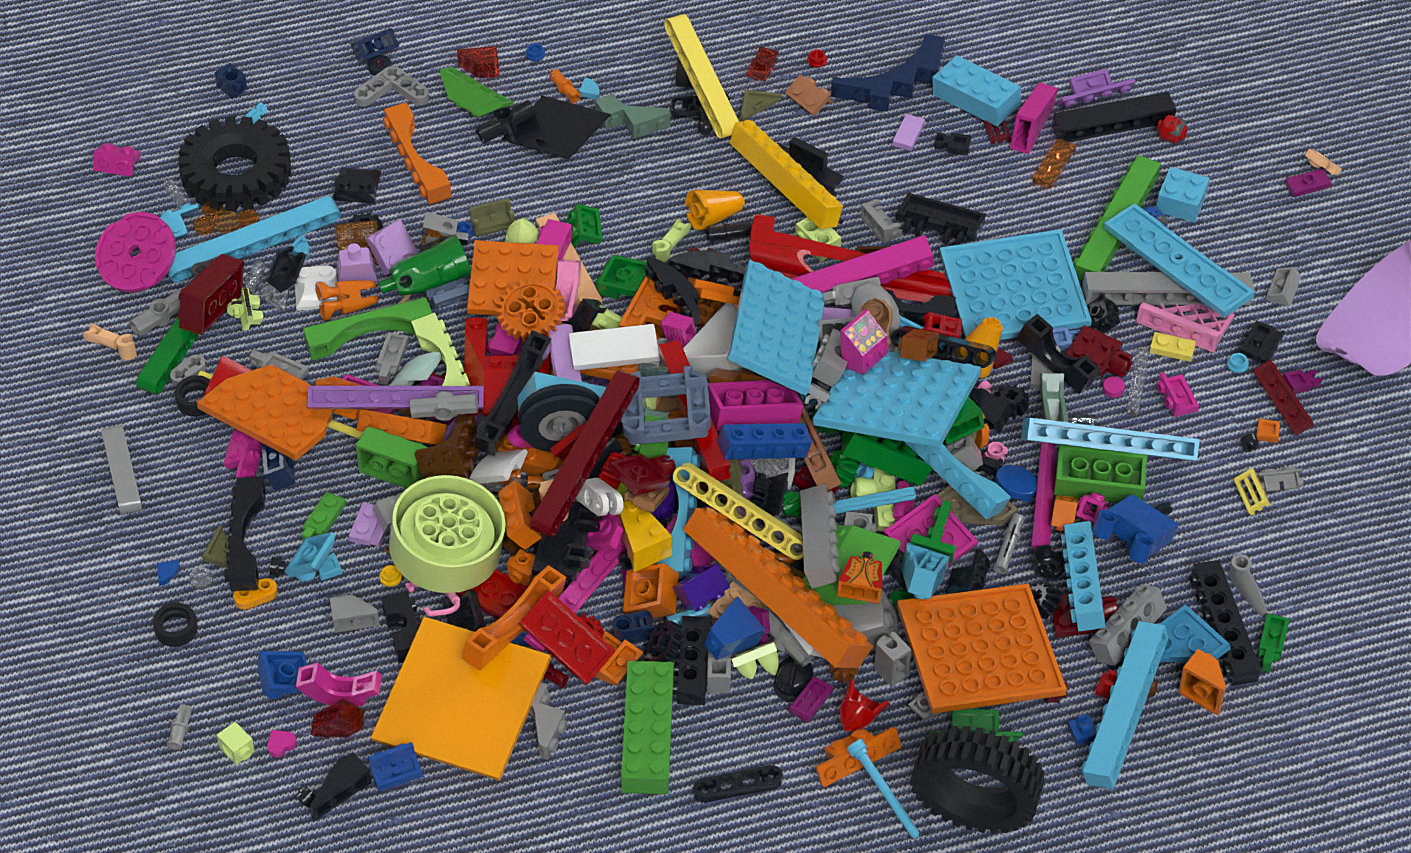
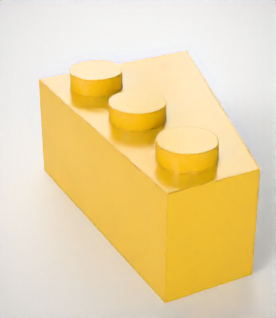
M631 500L623 502V511L619 514L624 529L621 537L626 545L633 572L671 557V534L649 511L641 510L638 506L633 505Z

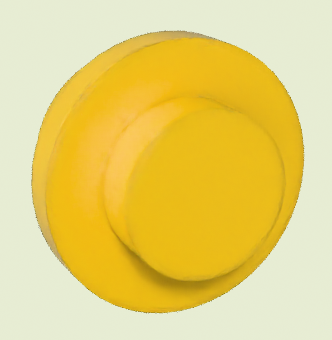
M388 565L380 572V582L387 587L396 586L401 582L402 574L396 566Z

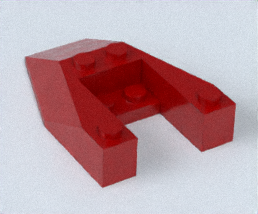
M466 318L464 374L466 373L470 386H484V409L480 410L483 416H487L502 394L519 355L487 356V318ZM550 352L539 373L550 375Z

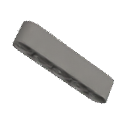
M123 425L101 429L120 515L141 511L142 505Z

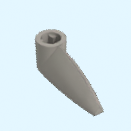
M1236 555L1231 561L1229 578L1246 601L1262 617L1266 616L1268 611L1255 578L1250 572L1251 559L1246 555Z

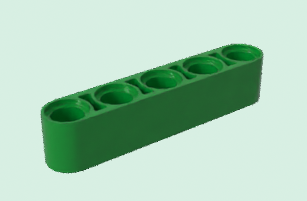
M177 317L140 372L136 387L159 395L171 378V371L181 363L199 334L179 328V318Z

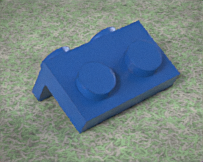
M412 742L400 744L386 751L376 752L368 757L369 770L378 791L423 777Z

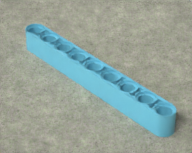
M331 196L317 199L177 252L168 275L173 282L182 281L193 276L192 266L195 263L213 259L221 254L240 259L334 223L341 217V212Z

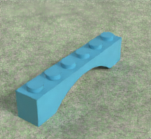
M905 442L985 519L1000 514L1011 497L997 483L976 474L964 466L946 449L943 443L938 448Z
M692 447L668 448L666 455H669L670 459L674 460L676 469L683 463H691L698 468L700 467V457ZM682 469L680 471L684 479L690 478L687 470ZM674 481L678 493L679 510L677 521L671 533L672 556L657 562V564L665 563L679 573V579H683L682 576L692 571L690 551L694 549V539L683 528L694 513V509L697 508V498Z

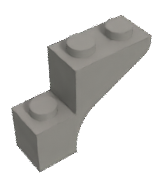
M541 683L528 714L535 722L539 755L541 758L548 760L551 753H555L557 750L558 738L560 734L565 733L568 722L565 721L564 710L548 706L551 697L548 694V685Z

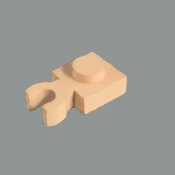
M1309 149L1305 154L1306 157L1311 159L1309 163L1318 169L1323 167L1337 176L1342 168L1316 150Z

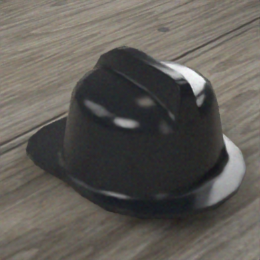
M792 657L785 658L780 662L774 679V691L781 700L786 702H794L813 678L811 663L809 662L803 667Z

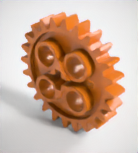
M531 278L528 279L527 283H524L521 279L519 286L512 283L513 289L506 288L507 295H500L501 301L497 302L498 309H496L497 319L502 330H506L508 336L513 334L514 340L521 336L522 341L525 342L532 330L550 337L549 331L556 332V325H562L561 318H565L564 311L566 307L564 297L561 295L560 289L556 290L555 284L549 286L548 280L541 284L540 278H537L535 283L532 282Z

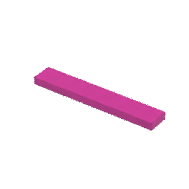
M1041 443L1031 543L1034 549L1041 545H1050L1058 450L1050 443Z

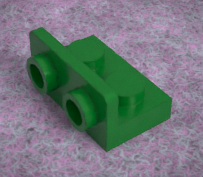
M576 204L567 216V222L572 225L573 238L571 243L573 247H577L581 240L600 245L603 236L599 209Z

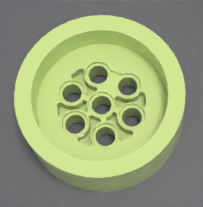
M451 475L422 479L408 487L395 504L389 539L392 561L405 578L421 588L440 593H457L472 589L486 581L499 563L505 533L504 512L493 494L472 480Z

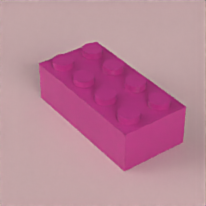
M769 380L708 383L710 414L716 431L721 430L723 425L800 422L803 403L796 391Z

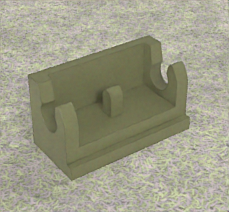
M509 198L469 207L470 223L476 237L508 230V227L515 221L514 211L511 210Z

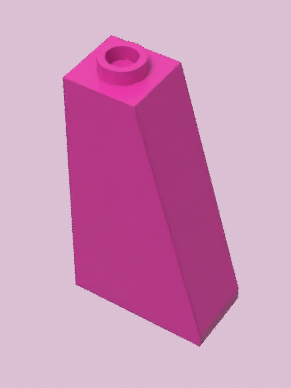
M1038 83L1016 115L1010 149L1030 154L1055 105L1057 87Z

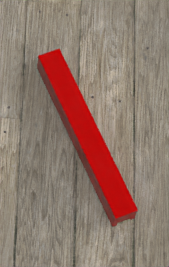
M680 340L658 344L660 360L666 375L684 373V366H690ZM674 395L683 418H687V395ZM711 418L708 435L704 438H694L692 441L705 473L718 481H723L731 478L728 470L730 463L728 459L724 460L717 442L718 433Z

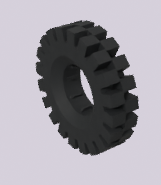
M235 116L225 117L226 125H221L218 119L209 121V129L201 125L195 129V135L189 134L185 138V145H181L178 157L183 188L186 189V193L191 198L195 197L196 202L202 206L209 202L210 209L219 211L223 203H225L226 212H237V204L241 203L244 211L254 209L253 200L262 206L269 202V196L276 198L281 194V187L286 188L289 183L292 168L287 139L283 134L280 135L279 129L274 125L268 128L266 121L258 119L253 125L252 117L242 116L240 124H236ZM233 157L247 158L255 164L251 170L239 175H226L218 172L216 168L222 161Z

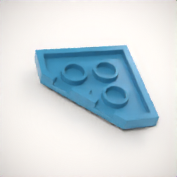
M1186 604L1160 623V625H1165L1168 635V641L1160 662H1188L1197 649L1209 653L1215 659H1218L1231 649L1230 644Z

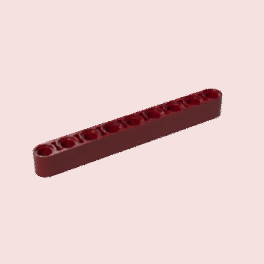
M620 370L615 372L535 511L530 522L531 530L549 537L555 536L636 394L640 384L638 376Z

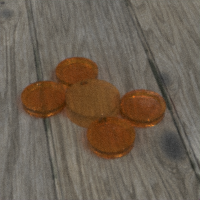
M207 201L202 206V212L205 216L199 217L194 221V230L202 235L211 233L214 228L220 233H230L259 222V214L254 210H245L238 217L233 211L223 210V206H221L219 211L211 209L209 201Z

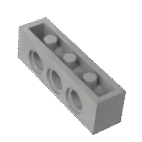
M1141 584L1105 623L1106 628H1100L1089 640L1097 662L1115 666L1124 656L1125 649L1129 648L1131 633L1133 629L1136 630L1138 621L1154 623L1164 613L1167 606L1158 587Z

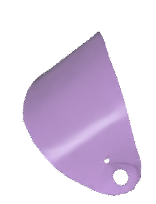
M1411 240L1378 262L1352 287L1331 312L1316 336V343L1320 349L1329 353H1338L1345 360L1357 363L1369 373L1377 376L1393 374L1411 363Z

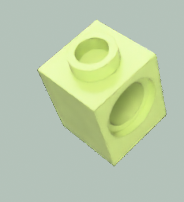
M236 722L217 734L219 748L236 765L243 760H247L255 752L252 738Z

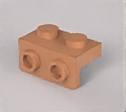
M801 74L785 92L813 116H816L827 102L831 105L834 102L829 97L831 95L830 92L824 87H821V89L817 88L816 85L818 83L809 76L805 78Z

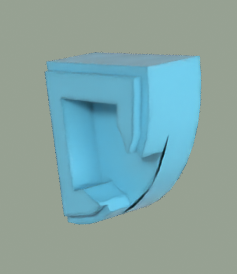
M584 78L580 89L581 97L600 98V91L596 82L589 78Z
M300 235L290 245L294 247L290 253L296 256L298 253L303 252L307 255L306 261L310 254V248L307 239Z
M335 553L328 555L320 567L321 581L342 574V569Z

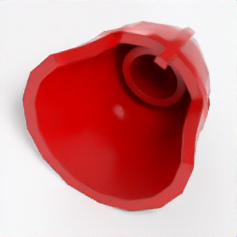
M853 679L848 680L847 690L840 707V720L846 732L867 727L884 709L890 706L888 701L880 704L862 695L854 688L855 681Z

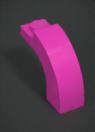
M317 662L299 668L296 688L309 698L327 705L340 707L365 705L366 698L379 695L382 675L378 671L356 677H341L328 672Z

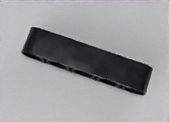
M910 326L899 327L892 332L890 336L891 343L898 347L900 340L899 332L907 334L911 330L919 328ZM939 334L937 354L933 357L985 368L995 361L996 351L989 345ZM940 342L946 344L947 352L940 349ZM960 347H964L967 350L968 356H963L960 353ZM981 352L988 355V361L981 359Z

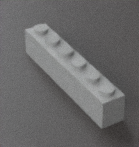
M826 483L800 491L804 572L812 589L837 582V572L840 571L837 560L839 551L836 546L838 544V537L835 532L838 528L834 518L837 517L833 505L836 503L833 491L828 490Z

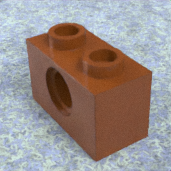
M919 329L911 330L899 340L898 350L901 351L900 357L927 361L937 354L939 333Z

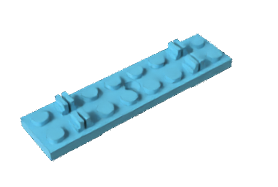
M1135 203L1105 222L1104 229L1123 242L1127 249L1130 248L1131 252L1135 251L1201 300L1200 303L1202 305L1204 304L1206 308L1210 307L1223 318L1254 298L1255 291L1228 271L1222 269Z

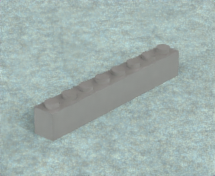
M1085 272L1082 284L1086 305L1102 295L1113 301L1116 305H1141L1142 302L1149 305L1201 304V300L1163 272ZM1230 273L1255 291L1250 273ZM1252 299L1244 305H1251Z

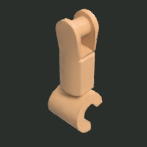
M91 324L89 330L83 333V337L89 342L98 343L115 350L118 348L119 356L124 360H132L137 356L132 334L120 336L104 330L95 324Z

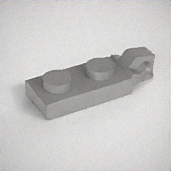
M874 277L833 287V291L822 293L824 303H835L836 306L842 307L851 306V299L856 288L866 283L881 286L880 278Z
M388 332L377 360L376 370L379 372V384L388 385L391 375H396V372H398L409 343V336Z
M253 350L249 356L250 364L256 366L257 369L272 364L301 380L309 372L307 366L272 351L263 354Z

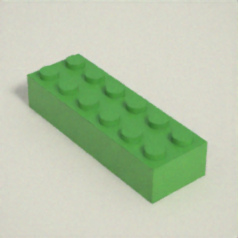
M628 661L621 773L622 793L669 794L674 662Z

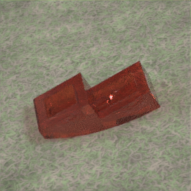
M760 46L755 59L753 58L747 77L766 82L776 64L779 51Z

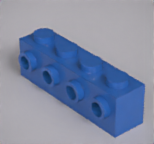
M804 423L723 425L717 439L724 460L806 458L812 444Z

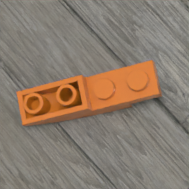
M507 435L497 451L505 452L526 449L528 453L520 471L533 476H541L543 473L561 468L564 462L563 459L554 456L552 452L537 448L516 447L509 441Z

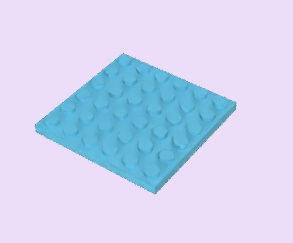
M1062 229L940 248V256L950 284L952 297H956L955 307L959 319H962L961 327L965 338L984 318L990 317L997 318L1001 322L1003 330L1000 340L1016 338L1024 324L1036 314H1039L1053 328L1068 326V329L1081 328L1084 325L1091 326L1092 320Z
M888 350L887 355L865 374L845 368L838 383L832 386L829 391L831 395L827 402L821 404L813 417V425L940 448L981 374V367L932 358L927 361L901 358L900 353Z

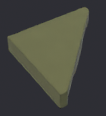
M745 90L740 121H745L781 101L782 93Z
M219 525L202 555V560L228 568L229 566L226 563V553L230 552L228 539L222 526Z

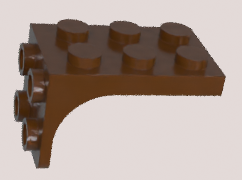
M471 413L458 414L452 434L446 441L433 447L416 450L415 458L423 479L441 475L469 479L471 471L474 470L475 458L478 457V449L475 448L477 430L475 428L476 420L474 415H471Z

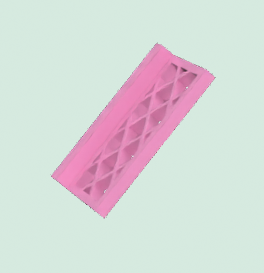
M1142 302L1139 306L1136 323L1167 335L1195 340V346L1214 353L1220 339L1233 321L1235 314L1231 313L1226 316L1225 319L1227 320L1218 321L1216 317L1222 316L1210 307L1206 308L1204 304L1184 306L1175 304L1170 308H1165L1163 304L1157 305L1159 307L1157 308L1155 305ZM1201 309L1206 311V313L1198 314L1196 310ZM1191 311L1193 315L1185 316L1183 312ZM1210 318L1212 321L1210 323H1204L1202 319Z

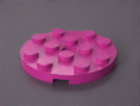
M147 212L129 213L124 215V218L115 224L112 222L100 236L95 250V264L102 279L114 289L127 293L140 292L153 287L166 276L174 262L176 254L174 234L161 218ZM139 248L141 253L132 257V251Z

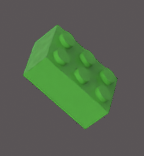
M367 426L356 444L359 472L407 489L412 484L423 479L415 458V452L417 449L427 448V446L419 442L409 441L398 435L386 433L381 429Z

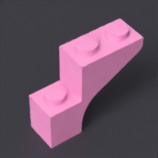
M581 260L558 261L556 290L560 289L566 307L564 311L565 318H561V321H569L577 310L578 287L581 285Z

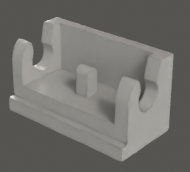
M878 199L861 204V219L883 244L903 235V231L899 229L901 227L900 223H893L883 212L880 205L874 207L881 203Z

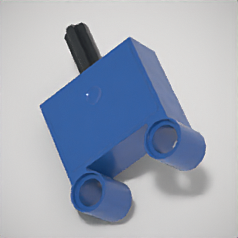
M1131 494L1108 510H1101L1092 532L1101 539H1110L1114 533L1119 537L1120 541H1126L1125 548L1130 550L1129 557L1133 561L1145 563L1148 561L1149 556L1172 542L1179 524L1167 517L1173 511L1171 503H1162L1153 508Z

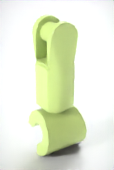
M677 219L662 240L654 241L652 243V254L656 255V259L665 263L670 258V251L689 233L691 224H684L680 219Z

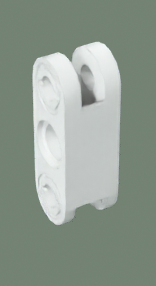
M600 478L587 479L576 497L577 501L597 516H605L608 512L611 515H619L623 511V498L621 494Z

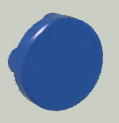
M1004 465L997 470L994 481L1011 498L1019 499L1023 502H1030L1037 491L1038 480L1030 471L1016 465Z

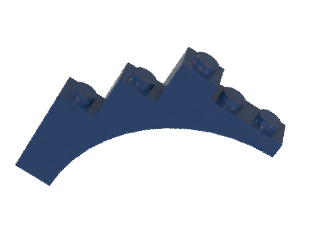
M926 34L917 52L905 63L888 72L864 78L833 77L831 97L869 103L868 109L888 112L892 95L912 98L916 81L933 84V76L940 70L944 54L945 37Z

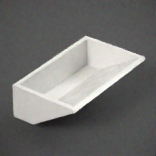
M725 303L683 348L693 371L701 374L705 373L709 379L710 374L716 368L733 371L747 370V368L727 359L738 305Z

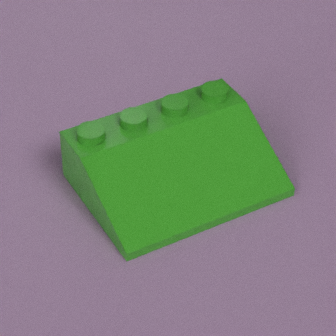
M838 525V530L835 531L838 537V544L836 546L839 551L837 560L840 566V571L837 572L838 581L812 589L806 575L803 580L809 589L818 592L821 595L820 599L830 605L867 604V601L837 596L839 578L851 556L861 557V554L865 551L873 553L875 556L874 560L882 562L883 577L901 543L899 540L854 525Z

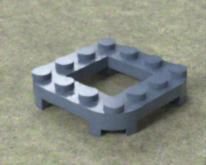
M684 366V373L641 377L640 371L632 372V375L640 378V384L621 418L623 434L630 444L637 445L639 443L646 444L704 438L708 435V430L711 426L708 382L705 373L701 374L693 371L692 366ZM687 395V418L644 422L643 398Z

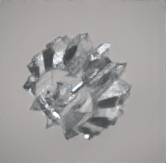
M788 458L751 459L750 462L757 474L763 473L767 478H770L773 474L777 475L780 470H783V466L788 464Z

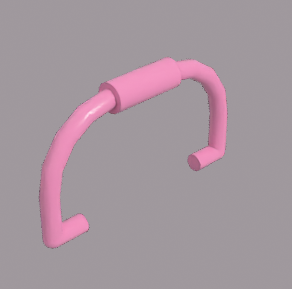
M412 582L405 584L409 592H413L414 587H419ZM455 592L445 593L452 604H454L453 607L431 611L429 607H425L424 611L430 617L451 614L460 607V598Z

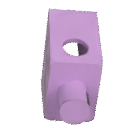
M353 243L348 246L347 250L339 251L336 269L337 281L371 280L378 284L376 266L369 248H360L358 244Z

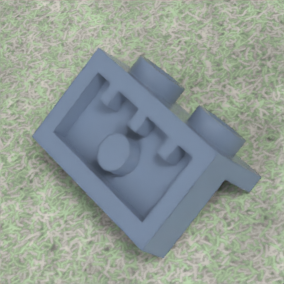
M465 278L426 291L432 311L467 300L470 284H467Z

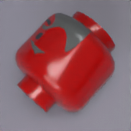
M1167 115L1164 120H1159L1157 130L1162 140L1177 144L1180 141H1184L1188 132V126H1186L1184 119Z

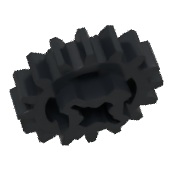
M665 620L664 624L660 622L657 629L654 627L650 635L647 636L649 641L644 643V646H646V649L643 651V654L646 655L644 661L673 662L676 655L679 654L678 648L683 645L681 643V639L684 638V635L681 634L683 628L677 623Z

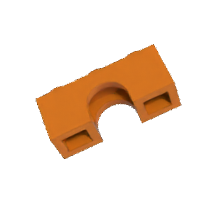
M514 480L509 485L503 487L498 494L505 516L507 537L526 550L541 539L542 536L541 533L530 529L532 517L529 512L535 509L532 493Z

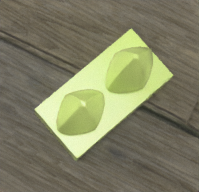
M774 640L732 656L731 660L734 667L744 677L753 679L757 667L755 659H758L761 666L767 672L776 675L779 658Z

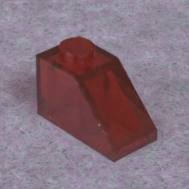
M496 46L457 50L458 67L480 79L500 77Z
M343 698L313 715L311 735L314 737L348 738L362 730L364 710Z

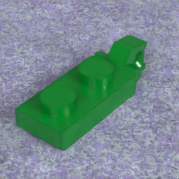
M1267 613L1258 650V657L1264 658L1261 670L1270 672L1272 662H1278L1279 658H1281L1290 618Z

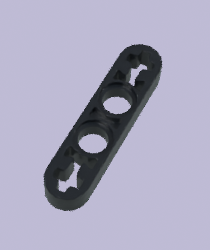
M769 765L703 778L694 783L693 796L698 802L707 803L776 789L782 784L783 772L778 766ZM769 775H773L774 777H776V779L771 780V777H769ZM753 778L756 783L748 786L743 783V780ZM728 782L733 785V788L723 790L720 785ZM705 788L707 793L703 794V792L700 791V789Z

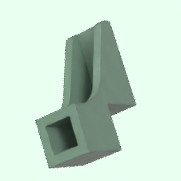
M614 93L595 99V110L611 114V117H608L602 124L605 129L624 123L633 139L670 127V112L667 108L625 105L615 97Z
M1040 373L1042 419L1068 422L1064 397V373Z

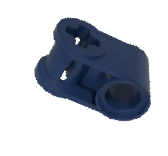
M641 610L636 613L615 617L613 620L612 636L621 642L627 640L630 643L649 640L647 636L650 635L655 627L651 621V612Z

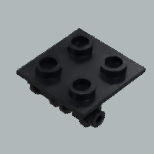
M786 472L766 478L767 475L764 473H758L753 488L756 489H752V493L756 495H751L752 500L750 502L772 516L780 515L784 507L783 499L788 487L789 473Z

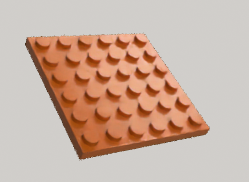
M1029 584L932 596L930 599L914 598L897 601V609L932 714L1066 695L1067 688Z

